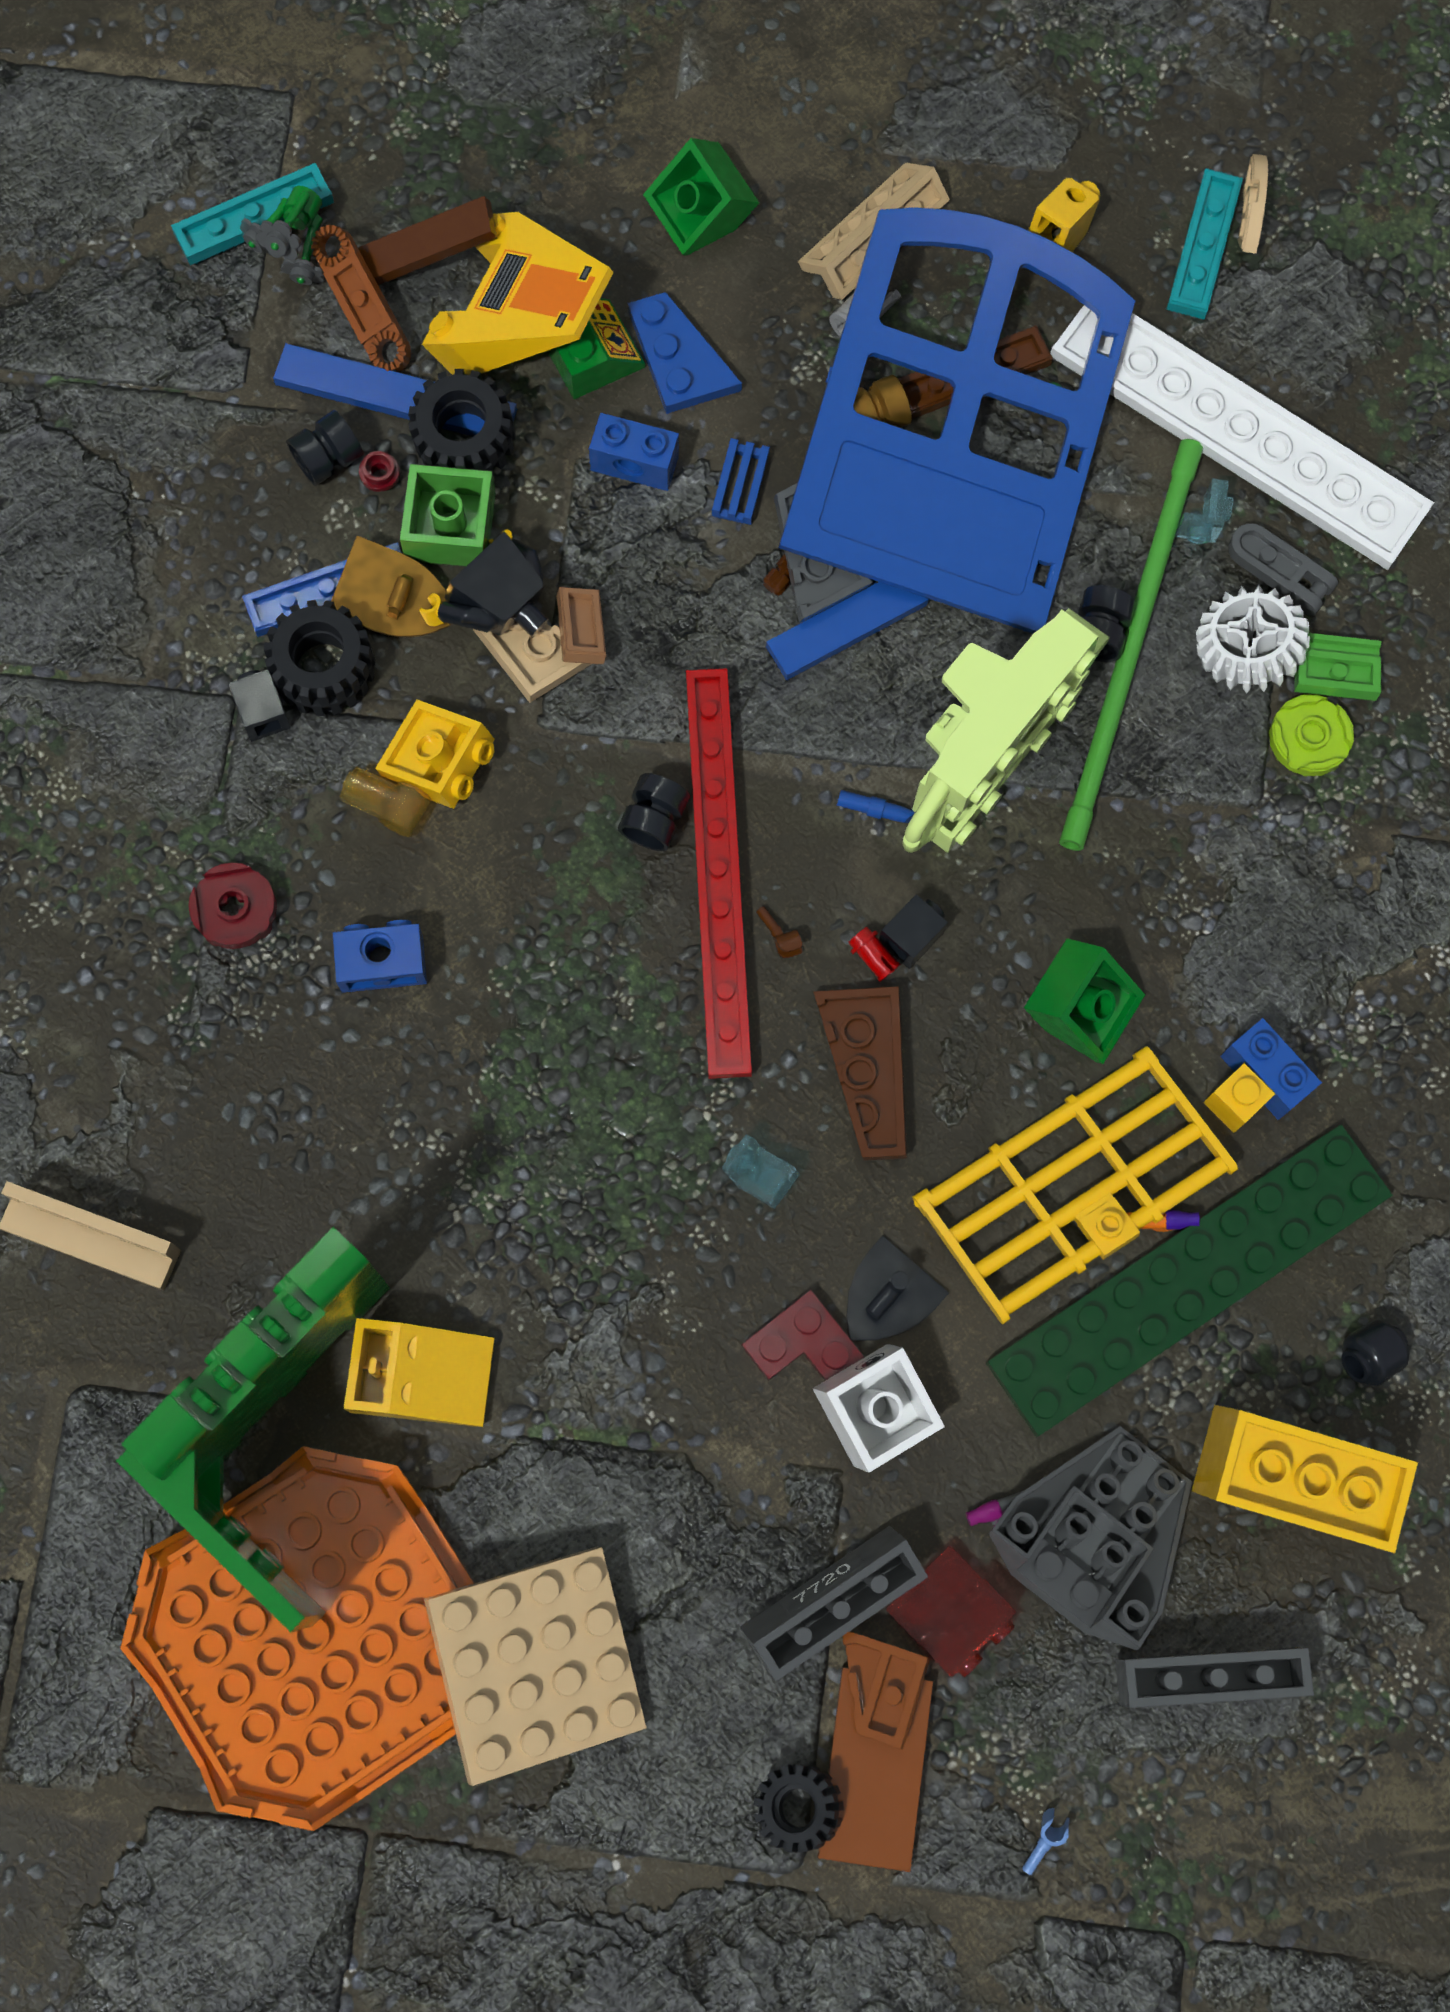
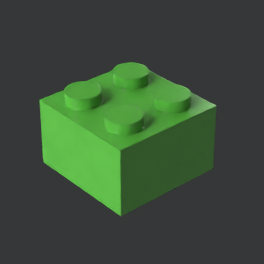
M410 464L400 535L403 554L417 562L456 566H467L489 546L488 540L491 536L496 496L492 471Z

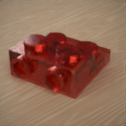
M949 1545L925 1569L928 1578L894 1600L885 1610L948 1677L952 1678L958 1672L964 1678L982 1661L983 1658L977 1652L989 1640L997 1645L1013 1630L1015 1625L1010 1619L1017 1612Z

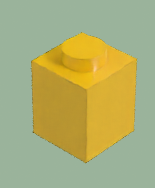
M1243 1063L1203 1103L1235 1133L1275 1093Z

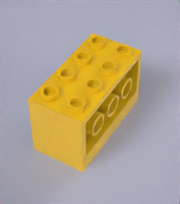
M1214 1405L1192 1492L1222 1503L1395 1553L1418 1462L1245 1411Z

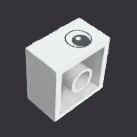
M886 1344L812 1388L853 1466L868 1473L945 1427L903 1347Z

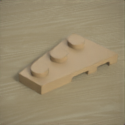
M516 622L502 635H496L491 631L483 632L473 629L529 703L591 665L587 663L563 662L560 628L556 625L551 627L546 624L534 637H531Z

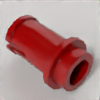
M867 926L848 942L853 948L850 952L852 955L857 953L875 974L877 980L881 982L901 964L894 959L876 937L879 934L877 930L872 932Z

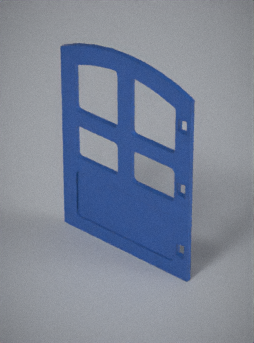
M880 209L876 216L832 367L830 366L827 375V385L778 548L1034 634L1046 624L1135 300L1111 278L1080 256L1045 237L1016 225L981 215L945 209ZM901 246L957 248L985 253L989 256V269L964 351H957L881 323L880 313ZM1020 268H1027L1072 295L1097 316L1096 327L1077 391H1071L1002 367L994 361V354ZM1101 335L1114 338L1109 357L1097 353ZM876 357L952 385L953 394L939 439L935 440L861 415L854 410V401L867 358ZM988 396L1064 423L1066 434L1052 479L1026 472L970 451L969 442L982 397ZM1070 448L1082 451L1077 472L1074 469L1065 467ZM1037 564L1050 566L1045 587L1033 583Z

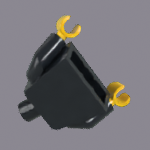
M503 530L495 540L489 539V546L449 582L444 597L447 601L442 602L439 595L432 593L428 596V600L433 608L419 609L426 624L433 627L446 622L502 635L516 622L531 637H534L549 621L534 605L544 589V575L538 553L535 549L513 539L510 530Z

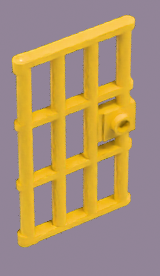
M1148 1046L1132 1055L1133 1060L1079 1095L1074 1096L1071 1094L1064 1099L1065 1104L1001 1145L993 1144L988 1148L989 1153L930 1191L925 1188L912 1196L914 1205L930 1222L1001 1324L1010 1320L1009 1315L1075 1271L1077 1274L1087 1269L1085 1265L1098 1256L1104 1260L1138 1238L1140 1235L1139 1229L1151 1221L1155 1224L1164 1219L1162 1214L1226 1172L1231 1175L1238 1170L1236 1162L1162 1067L1158 1058ZM1149 1070L1163 1088V1091L1100 1130L1086 1110ZM1175 1104L1189 1124L1126 1165L1111 1144ZM1073 1118H1076L1090 1138L1024 1180L1010 1162V1159ZM1201 1138L1215 1159L1152 1200L1137 1179ZM1101 1151L1116 1172L1049 1215L1034 1194ZM997 1167H1000L1014 1187L948 1229L934 1208ZM1127 1186L1142 1206L1130 1215H1127L1116 1198L1113 1197V1194ZM1025 1201L1039 1222L973 1264L959 1243ZM1073 1220H1075L1089 1241L1074 1250L1060 1230ZM1050 1236L1065 1257L998 1300L984 1279Z

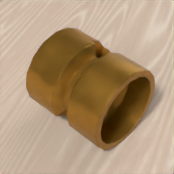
M890 375L874 381L872 386L869 387V392L863 387L858 388L854 401V410L857 413L899 428L911 424L909 402L897 377Z

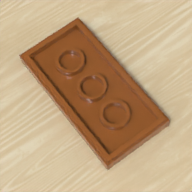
M842 1668L828 1774L833 1778L830 1781L833 1786L838 1785L841 1791L837 1796L839 1802H843L844 1810L839 1811V1818H842L841 1826L836 1827L833 1831L836 1835L832 1840L823 1843L824 1846L818 1848L817 1857L819 1859L910 1872L933 1681H923L904 1748L899 1749L856 1734L853 1694L850 1692L848 1679L849 1668Z

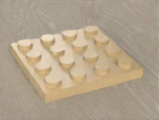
M602 1547L587 1549L424 1598L469 1785L474 1786L646 1729Z

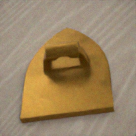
M356 536L331 600L334 602L336 610L343 605L350 610L352 617L357 616L360 619L364 628L395 637L423 636L452 625L444 622L439 626H429L419 611L420 608H433L428 600V596L432 593L439 595L442 602L447 601L444 598L446 594L444 587L427 568L402 553Z

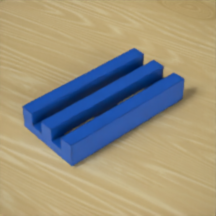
M731 438L712 507V516L751 525L770 447L762 445L761 449L756 448L754 443L746 442V445L738 444V439ZM737 454L743 457L729 510L723 509ZM751 458L758 459L745 513L737 512Z

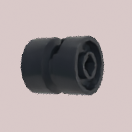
M336 410L317 420L313 432L305 428L286 440L288 449L296 463L314 486L334 475V466L339 465L345 468L364 455L355 434Z
M1094 585L1086 588L1078 610L1082 618L1110 637L1095 661L1112 662L1121 658L1127 638L1122 631L1130 626L1136 606V601L1131 595L1123 590L1106 585Z
M651 773L640 775L632 793V800L635 804L626 807L618 825V831L628 840L655 851L668 850L677 829L673 821L682 818L690 799L689 792L676 782L660 775Z

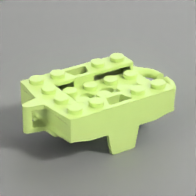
M1068 608L1066 611L1061 609L1055 618L1036 631L1011 660H1007L974 643L966 646L942 676V683L960 701L962 707L951 704L926 734V742L936 751L939 758L919 783L912 808L915 813L903 837V847L907 852L913 853L918 851L928 842L932 841L948 853L956 842L961 846L967 842L977 828L973 821L981 811L988 815L1002 797L998 790L1031 750L1038 753L1052 735L1048 729L1057 719L1062 723L1071 713L1077 703L1075 700L1083 689L1081 685L1090 673L1089 667L1110 637Z

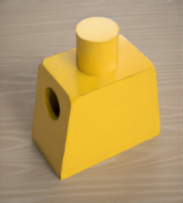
M1065 178L1038 205L1029 231L1073 252L1090 227L1100 201L1098 187L1090 181H1083L1080 184L1072 178ZM1056 228H1061V232L1053 239L1052 231Z

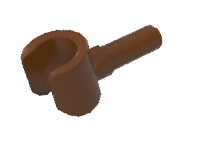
M765 906L760 907L756 911L770 930L780 957L790 958L803 953L801 948L802 940L797 930L783 934L781 927Z

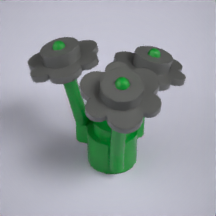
M295 186L288 199L282 198L274 213L267 220L263 221L261 225L255 222L252 223L246 218L241 221L240 229L244 233L243 238L249 247L259 253H262L264 250L275 258L281 256L286 258L281 265V271L288 274L292 281L302 285H311L313 282L321 283L324 281L322 268L314 266L310 262L313 250L311 249V245H313L312 238L315 237V232L322 222V218L317 214L322 206V200L313 190L305 186ZM292 227L297 230H304L305 227L308 228L301 259H296L299 254L298 247L301 240L297 235L292 234Z

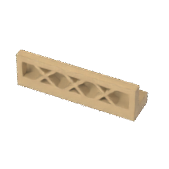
M904 163L798 261L802 271L821 275L832 297L843 300L856 287L876 216L880 209H941L950 200L935 168Z
M6 1181L1 1194L8 1197L10 1202L0 1222V1230L157 1289L165 1290L181 1252V1249L172 1242Z

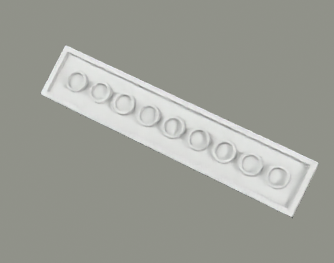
M1085 305L1052 347L1050 353L1052 358L1082 376L1097 323L1096 314ZM1132 313L1110 395L1181 440L1193 439L1200 442L1203 447L1202 453L1386 570L1390 568L1434 504L1433 501ZM1101 335L1097 353L1109 357L1114 338Z

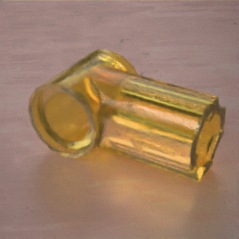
M358 766L348 773L340 794L342 802L377 817L385 827L405 837H412L431 802V798L425 792L405 782H398L396 785Z

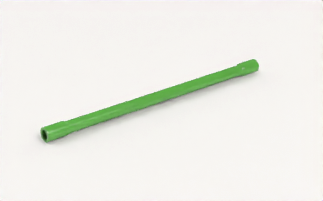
M1183 439L1180 441L1171 471L1169 488L1136 593V606L1131 624L1124 633L1127 638L1121 658L1115 663L1073 805L1068 811L1059 840L1061 846L1070 850L1081 851L1084 849L1093 819L1095 801L1191 482L1195 479L1203 447L1200 442L1193 439Z

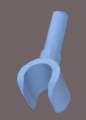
M1054 1808L1047 1809L1043 1813L1041 1837L1022 1867L1023 1871L1029 1875L1033 1874L1046 1852L1052 1846L1063 1845L1068 1839L1069 1818L1059 1828L1050 1826L1054 1819Z

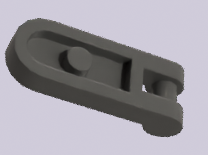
M1250 523L1241 525L1235 530L1228 544V552L1239 566L1273 589L1276 588L1282 595H1290L1296 606L1301 605L1305 615L1315 616L1322 607L1323 597L1330 595L1338 585V580L1332 573L1260 525ZM1303 577L1311 582L1312 586L1310 589L1299 583Z

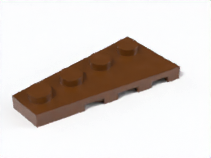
M899 986L813 991L863 1160L907 1158Z

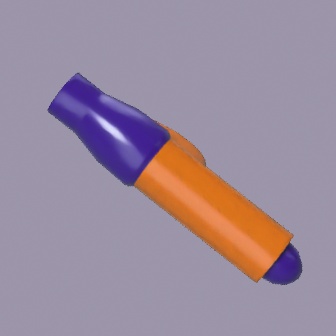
M1168 1210L1162 1214L1164 1219L1156 1224L1151 1221L1141 1229L1167 1232L1189 1226H1199V1212Z

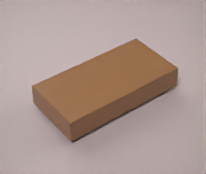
M559 587L557 607L563 662L603 665L606 658L600 591L595 589Z

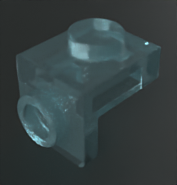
M1212 479L1204 496L1202 515L1184 513L1179 522L1176 537L1185 538L1194 544L1216 542L1224 526V521L1229 522L1232 513L1233 497L1227 496L1229 481Z
M748 1134L730 1150L726 1162L722 1166V1170L737 1187L774 1209L800 1175L794 1166L763 1149L755 1138Z

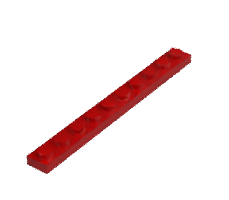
M727 668L686 670L708 1079L751 1077L752 1067Z

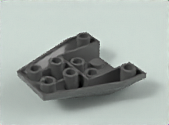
M1119 1426L1017 1495L1005 1509L989 1532V1535L1011 1576L1086 1634L1138 1650L1163 1613L1192 1481Z

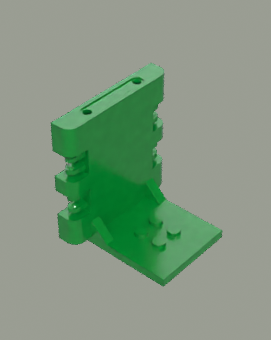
M334 1227L275 1286L273 1292L277 1296L264 1309L257 1306L251 1310L208 1354L204 1360L208 1367L195 1380L191 1376L184 1379L121 1443L126 1451L116 1460L126 1472L290 1632L313 1627L326 1612L283 1571L284 1565L266 1548L262 1550L249 1538L251 1533L232 1515L228 1517L223 1512V1461L243 1441L242 1437L280 1397L285 1398L308 1374L306 1370L345 1330L349 1331L356 1324V1318H362L390 1289L373 1265Z

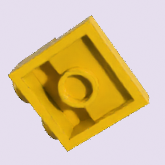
M416 699L375 769L382 777L414 788L421 797L454 809L459 800H466L471 795L474 787L473 776L480 764L486 765L492 759L494 754L493 742L495 739L481 722Z

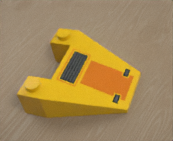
M519 212L494 213L497 238L475 246L491 264L466 311H439L438 315L431 321L429 331L422 345L452 375H455L454 369H464V373L467 375L471 374L472 370L484 373L580 339L614 272L607 265Z

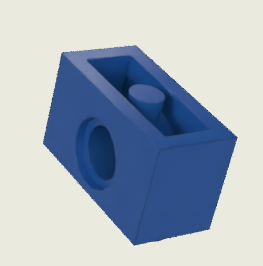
M600 413L589 446L590 470L668 491L679 457V433Z
M394 920L386 923V927L369 929V926L365 924H353L345 926L341 932H333L336 982L342 993L427 984L423 934L419 924H412L409 920ZM383 946L391 950L388 958L382 962L369 960L370 953L377 947Z
M1264 1018L1231 1044L1220 1056L1234 1072L1245 1063L1275 1093L1265 1106L1277 1120L1281 1119L1322 1083Z

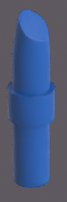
M844 790L840 791L837 806L866 813V816L885 818L901 823H909L915 813L913 810L903 806L885 802L886 799L875 796L867 797Z

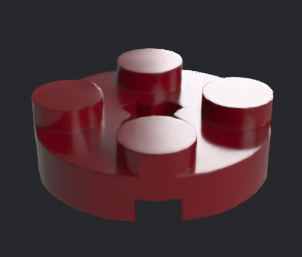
M242 863L220 864L209 869L203 875L204 879L199 882L196 888L194 886L189 897V914L196 929L211 945L226 949H240L250 946L270 934L272 923L276 917L277 901L270 883L259 872L252 870L251 867ZM236 896L238 902L244 903V907L239 910L238 914L231 916L227 911L222 912V906L229 904V897Z

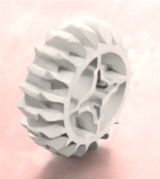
M1260 585L1256 587L1253 593H1247L1241 586L1238 596L1235 597L1225 591L1223 603L1212 601L1209 607L1210 613L1202 614L1200 619L1201 626L1196 631L1198 642L1197 655L1202 659V666L1205 672L1212 671V676L1216 683L1226 679V684L1230 690L1238 683L1243 684V689L1246 693L1251 689V685H1259L1260 689L1265 692L1267 682L1270 681L1281 686L1283 675L1294 677L1297 672V665H1303L1306 659V651L1310 647V636H1308L1309 622L1307 618H1303L1301 605L1293 606V600L1290 595L1279 599V592H1277L1276 588L1268 594H1264ZM1254 631H1256L1257 634L1256 638H1253ZM1249 640H1253L1251 647H1249Z

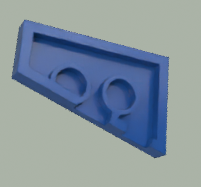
M666 292L628 303L629 316L666 414L742 391L741 381Z

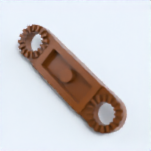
M335 225L320 227V230L315 232V237L312 238L313 245H311V249H313V256L316 257L324 272L323 275L358 340L368 353L370 362L375 367L383 368L386 371H402L410 361L411 346L351 234L347 230ZM336 235L339 237V241H341L340 246L342 248L339 249L340 253H337V256L330 258L326 253V242L330 237ZM393 340L396 343V347L399 348L397 349L399 354L396 355L397 359L395 358L394 362L389 364L383 359L382 349L388 341Z

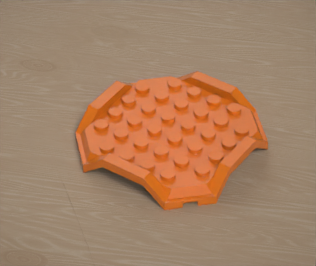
M302 1446L269 1475L223 1504V1512L228 1517L232 1515L251 1533L249 1538L262 1550L266 1548L284 1565L283 1571L326 1612L313 1627L290 1632L184 1529L145 1550L136 1583L138 1589L132 1613L128 1615L120 1649L150 1685L200 1769L216 1811L248 1818L254 1817L269 1820L286 1826L315 1831L456 1735L424 1598L474 1584V1581L429 1509L399 1466Z

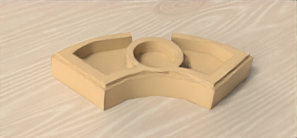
M1253 154L1250 156L1243 189L1242 220L1238 242L1243 252L1257 254L1268 184V160L1265 155Z

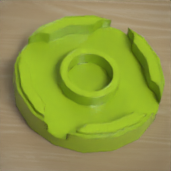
M1300 695L1287 701L1275 714L1269 729L1270 747L1277 760L1289 771L1303 776H1322L1336 770L1347 758L1354 742L1353 724L1341 706L1338 704L1335 706L1332 702L1326 701L1328 698L1320 695Z

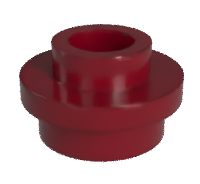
M374 451L362 460L359 466V476L366 488L376 492H383L396 485L400 477V468L396 459L390 454L383 451ZM377 470H385L387 472L381 477L373 476Z

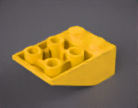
M356 1318L344 1409L354 1414L484 1427L495 1338L406 1323Z

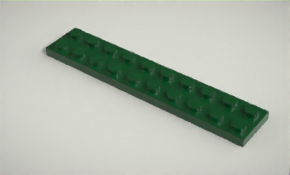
M1341 1124L1199 1219V1226L1187 1227L989 1360L986 1364L1037 1438L1392 1197L1393 1194Z

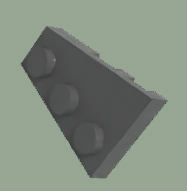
M797 483L780 491L774 497L781 536ZM784 550L799 624L859 593L872 584L869 578Z

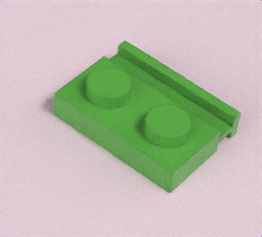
M1308 633V636H1310V647L1306 651V659L1303 665H1297L1294 692L1377 701L1381 694V657H1379L1381 641Z

